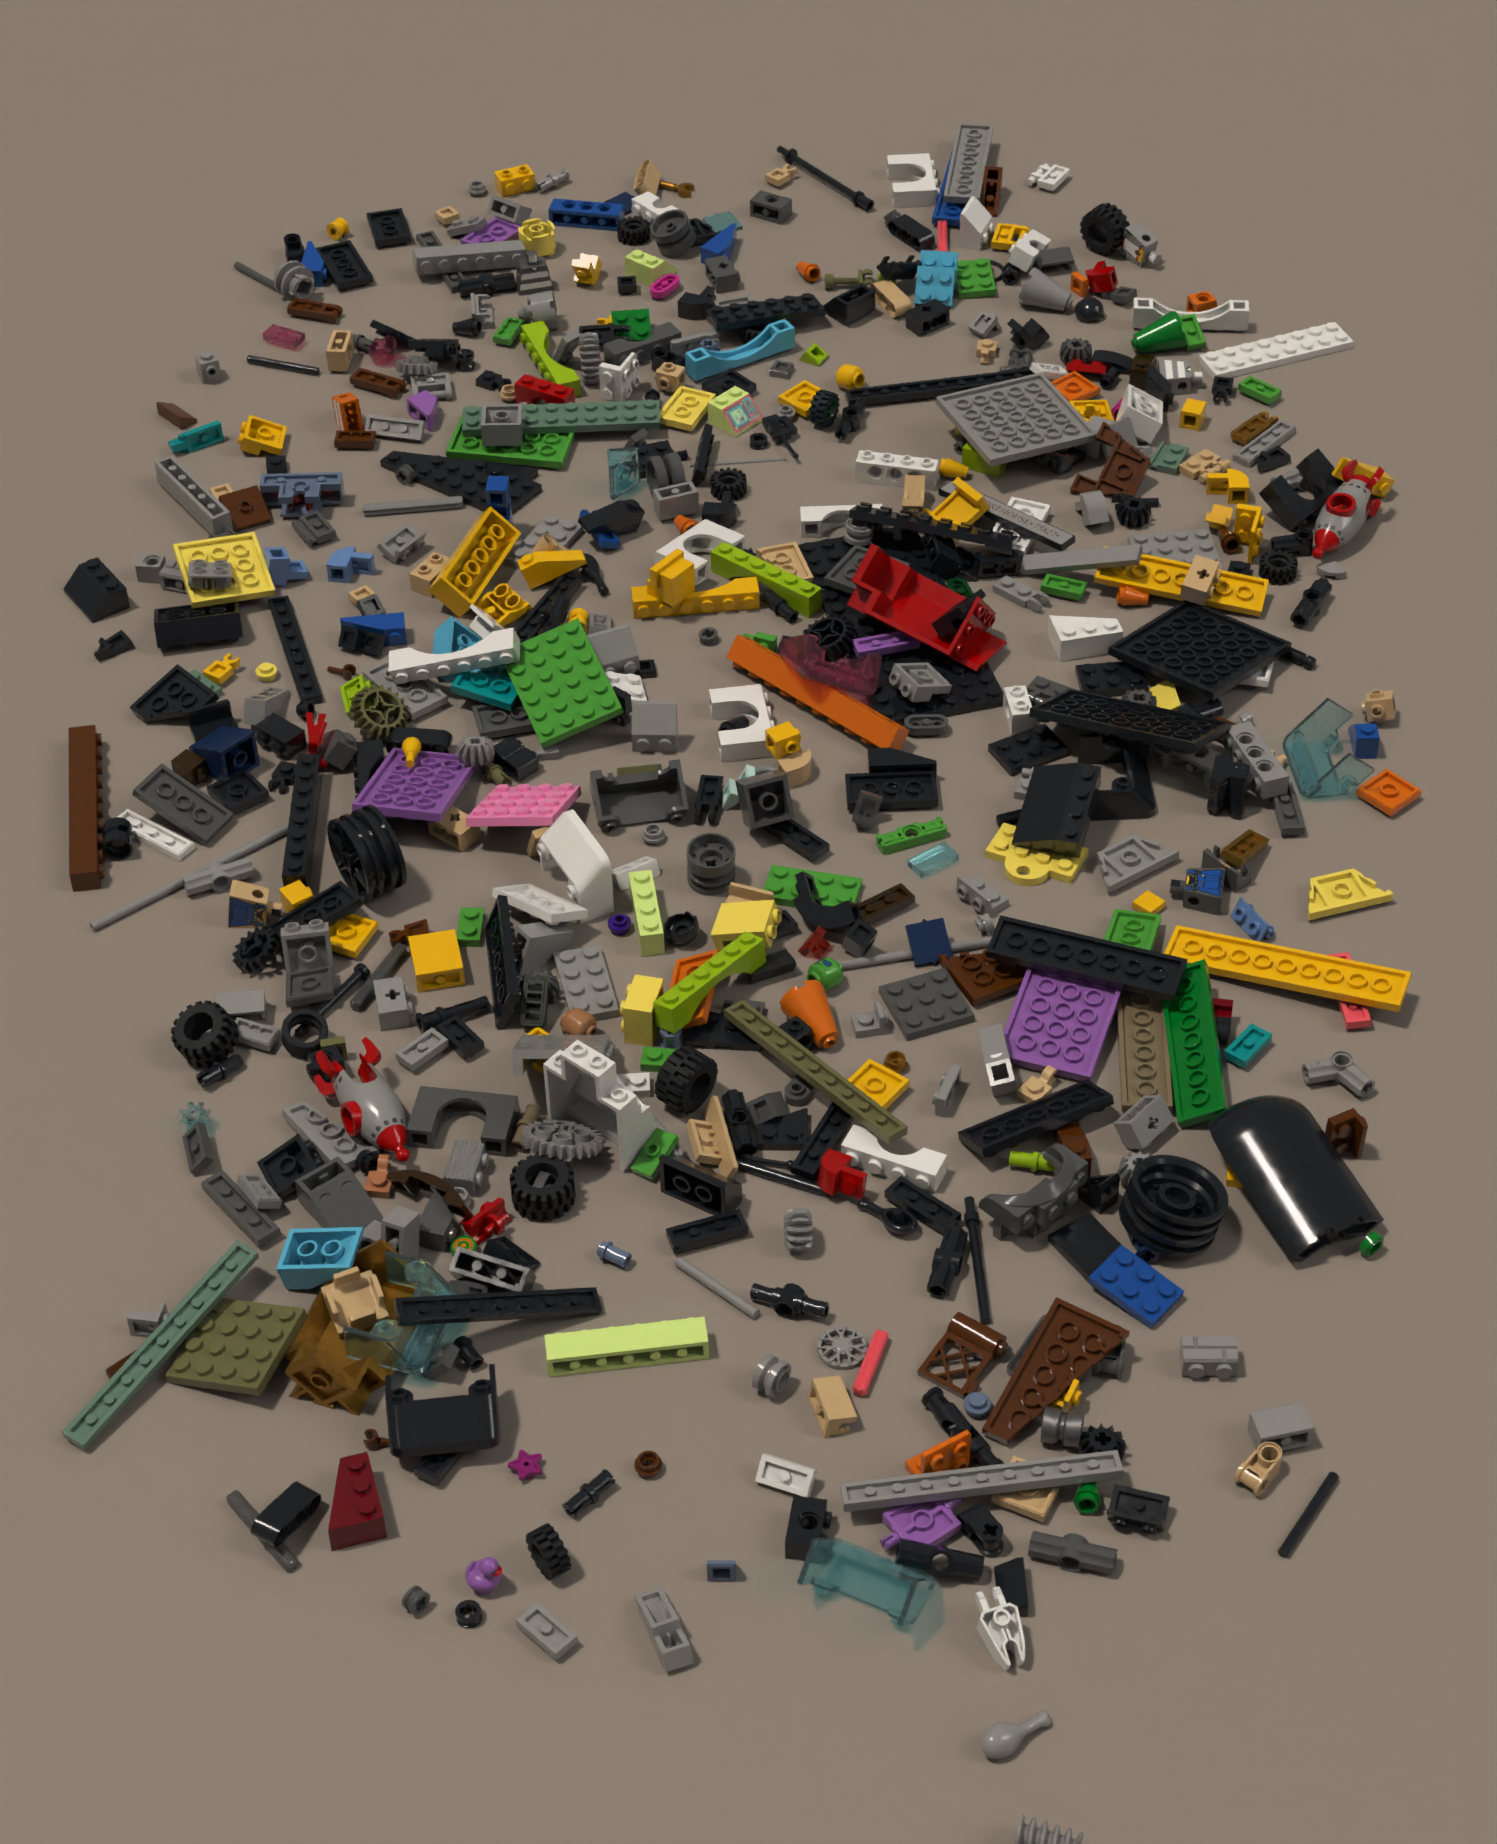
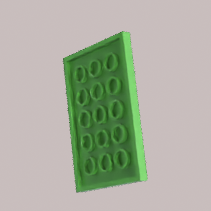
M462 413L446 449V457L475 461L483 459L493 463L562 469L577 432L523 434L522 445L516 447L482 446V436L463 437Z
M578 618L520 643V661L504 664L542 748H546L624 713Z

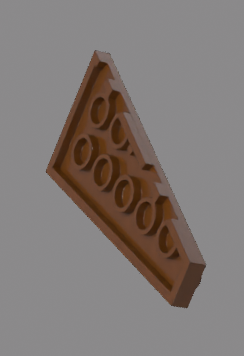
M987 949L983 953L972 955L969 954V951L960 952V956L948 957L947 954L938 955L940 965L947 969L955 984L973 1006L1019 990L1028 967L986 957Z
M1056 1297L983 1426L982 1434L1008 1445L1044 1413L1046 1406L1050 1407L1069 1390L1074 1379H1082L1129 1337L1130 1331Z

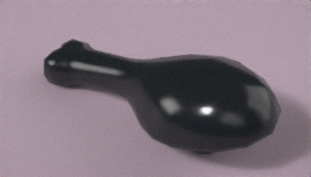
M584 554L587 564L580 566L582 568L581 573L584 576H590L594 580L599 593L607 595L609 589L600 575V566L597 560L589 554Z
M867 1197L857 1201V1208L866 1210L879 1217L885 1227L893 1233L909 1235L915 1232L918 1222L916 1217L905 1209L882 1208L871 1202Z

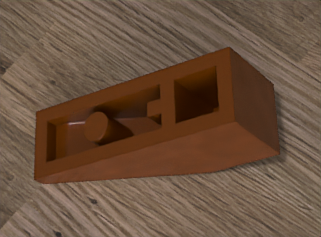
M985 166L980 203L992 216H997L1003 181V167Z
M1072 1121L1062 1125L1060 1129L1054 1130L1056 1143L1064 1145L1088 1162L1087 1175L1089 1178L1092 1158L1088 1140L1079 1121Z

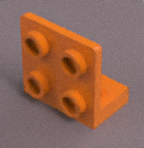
M965 1430L905 1461V1469L910 1475L970 1467L971 1433Z

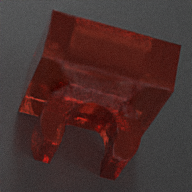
M818 926L802 944L798 952L805 957L811 951L813 956L819 959L824 954L822 950L826 951L830 946L827 940L821 939L826 931L821 926Z

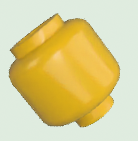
M844 364L836 372V383L842 389L860 388L865 382L863 370L858 366Z

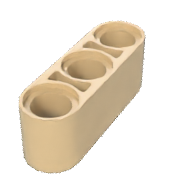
M650 159L644 161L638 168L633 186L638 195L647 191L654 195L657 193L661 172Z
M882 280L870 284V288L875 291V301L892 318L906 315V311L912 309L910 299L891 280Z

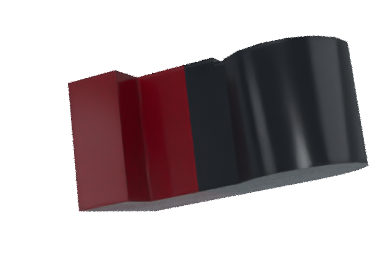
M1213 998L1218 1041L1222 1044H1228L1233 1000Z

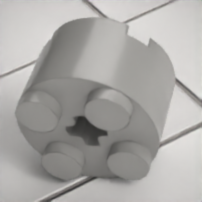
M553 291L527 295V308L529 316H531V323L543 320L549 330L559 328Z

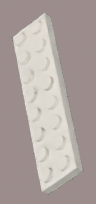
M1330 322L1325 325L1314 326L1300 331H1293L1267 339H1260L1200 354L1198 362L1213 379L1214 376L1232 378L1353 348L1354 341L1336 322Z

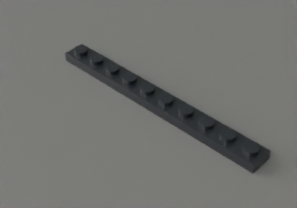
M1028 368L845 390V398L848 406H853L858 398H861V401L865 399L868 405L889 402L897 403L906 400L914 401L923 398H936L937 396L1035 373Z
M565 573L555 581L515 629L520 643L537 636L540 630L538 622L547 613L553 598L559 596L569 600L583 584L582 576ZM462 696V697H463V700H467V701H470V702H474V703H477V704H480V705L483 704V702H481V701H477V700H474V699H471V698Z

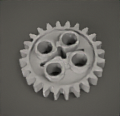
M555 1119L552 1122L543 1120L542 1123L534 1121V1124L528 1123L527 1126H523L521 1132V1145H525V1149H531L532 1153L539 1152L540 1156L546 1154L549 1158L558 1157L559 1159L568 1158L572 1160L573 1157L581 1160L582 1156L586 1158H591V1155L597 1156V1153H601L603 1149V1134L599 1133V1130H593L592 1126L585 1127L584 1123L578 1125L576 1121H557Z

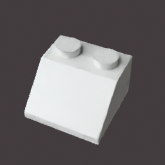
M971 196L960 214L959 246L981 250L983 245L987 243L989 235H992L994 224L992 223V215L976 197Z

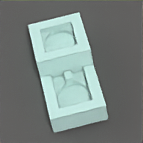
M746 765L739 779L754 776L755 767ZM730 778L721 793L723 810H728L739 802L736 780Z

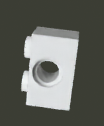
M1025 685L1004 687L1003 710L1011 736L1031 729L1034 726V718L1029 717L1032 705Z

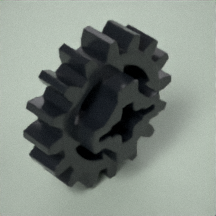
M263 926L261 930L256 927L254 932H247L246 938L241 937V942L235 946L237 951L232 954L235 957L233 962L242 972L246 971L250 974L254 970L257 973L261 966L264 969L266 968L268 961H274V955L279 953L276 949L281 947L279 942L281 938L271 927Z

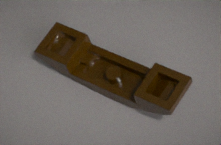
M397 1170L388 1172L386 1175L393 1186L399 1191L416 1197L420 1189L432 1194L434 1191L439 1192L443 1198L442 1201L452 1213L468 1220L474 1216L458 1192L449 1183L435 1175L416 1170Z

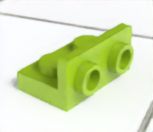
M362 674L340 686L345 712L350 719L352 715L349 712L351 701L355 698L356 693L362 691L366 686L370 688L373 685V682L366 680ZM370 702L364 704L365 709L371 706Z

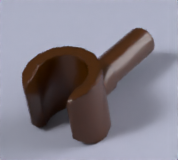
M346 664L341 669L331 666L327 668L329 672L343 675V679L346 681L351 680L352 675L356 674V667L352 664Z
M367 1429L364 1432L367 1439L363 1440L369 1451H375L380 1446H389V1439L379 1437L375 1429Z

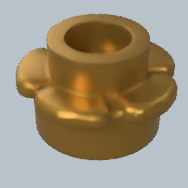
M900 1051L889 1052L886 1055V1061L883 1062V1066L896 1073H900L908 1066L905 1055Z

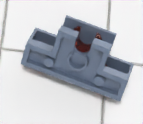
M342 472L261 474L260 493L266 506L282 505L281 517L295 518L317 510L322 515L323 504L337 505L343 504L345 490Z

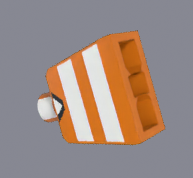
M351 392L333 396L334 415L339 428L347 431H364L359 399Z

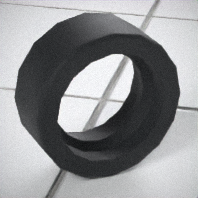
M296 1010L288 1014L283 1021L281 1030L282 1044L294 1056L306 1058L309 1053L321 1049L320 1040L328 1039L327 1021L314 1010ZM308 1024L317 1028L319 1037L308 1043L298 1042L291 1037L290 1031L296 1025Z

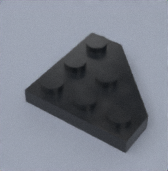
M177 664L134 702L130 709L143 721L150 722L187 716V710L214 703L219 700V697L214 691Z

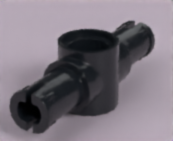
M858 398L853 406H847L842 410L840 426L834 433L837 439L845 440L849 432H856L860 429V419L868 406L865 399L861 401V398Z
M754 1283L750 1291L751 1300L770 1304L779 1316L786 1319H792L796 1314H809L826 1319L829 1312L828 1302L809 1298L800 1286L793 1283H788L783 1288H770Z

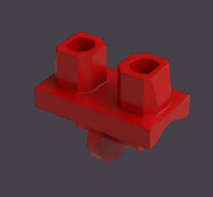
M499 1197L492 1203L487 1201L481 1205L480 1212L469 1220L464 1218L462 1225L465 1232L475 1239L478 1246L493 1233L496 1235L502 1234L505 1231L504 1225L511 1220V1217L505 1209L504 1199Z

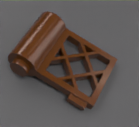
M958 1312L951 1319L947 1332L917 1370V1373L920 1377L964 1399L966 1395L975 1392L979 1387L977 1380L990 1362L1004 1356L1008 1348L1007 1338L996 1330ZM949 1342L959 1348V1353L944 1356L943 1349ZM976 1356L982 1359L978 1366L967 1368L965 1358ZM962 1360L963 1369L948 1371L946 1362ZM943 1363L945 1372L938 1374L927 1371L931 1365ZM966 1375L967 1382L962 1388L951 1383L950 1378Z

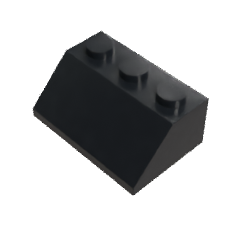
M98 557L79 564L64 587V593L92 623L130 608L126 587Z
M660 1155L659 1169L662 1193L711 1215L733 1211L742 1202V1184L736 1180L727 1178L712 1169H707L677 1155Z

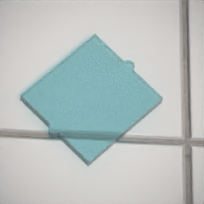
M730 211L703 218V222L711 225L712 230L715 232L723 231L732 223L736 224V231L743 229L741 223Z

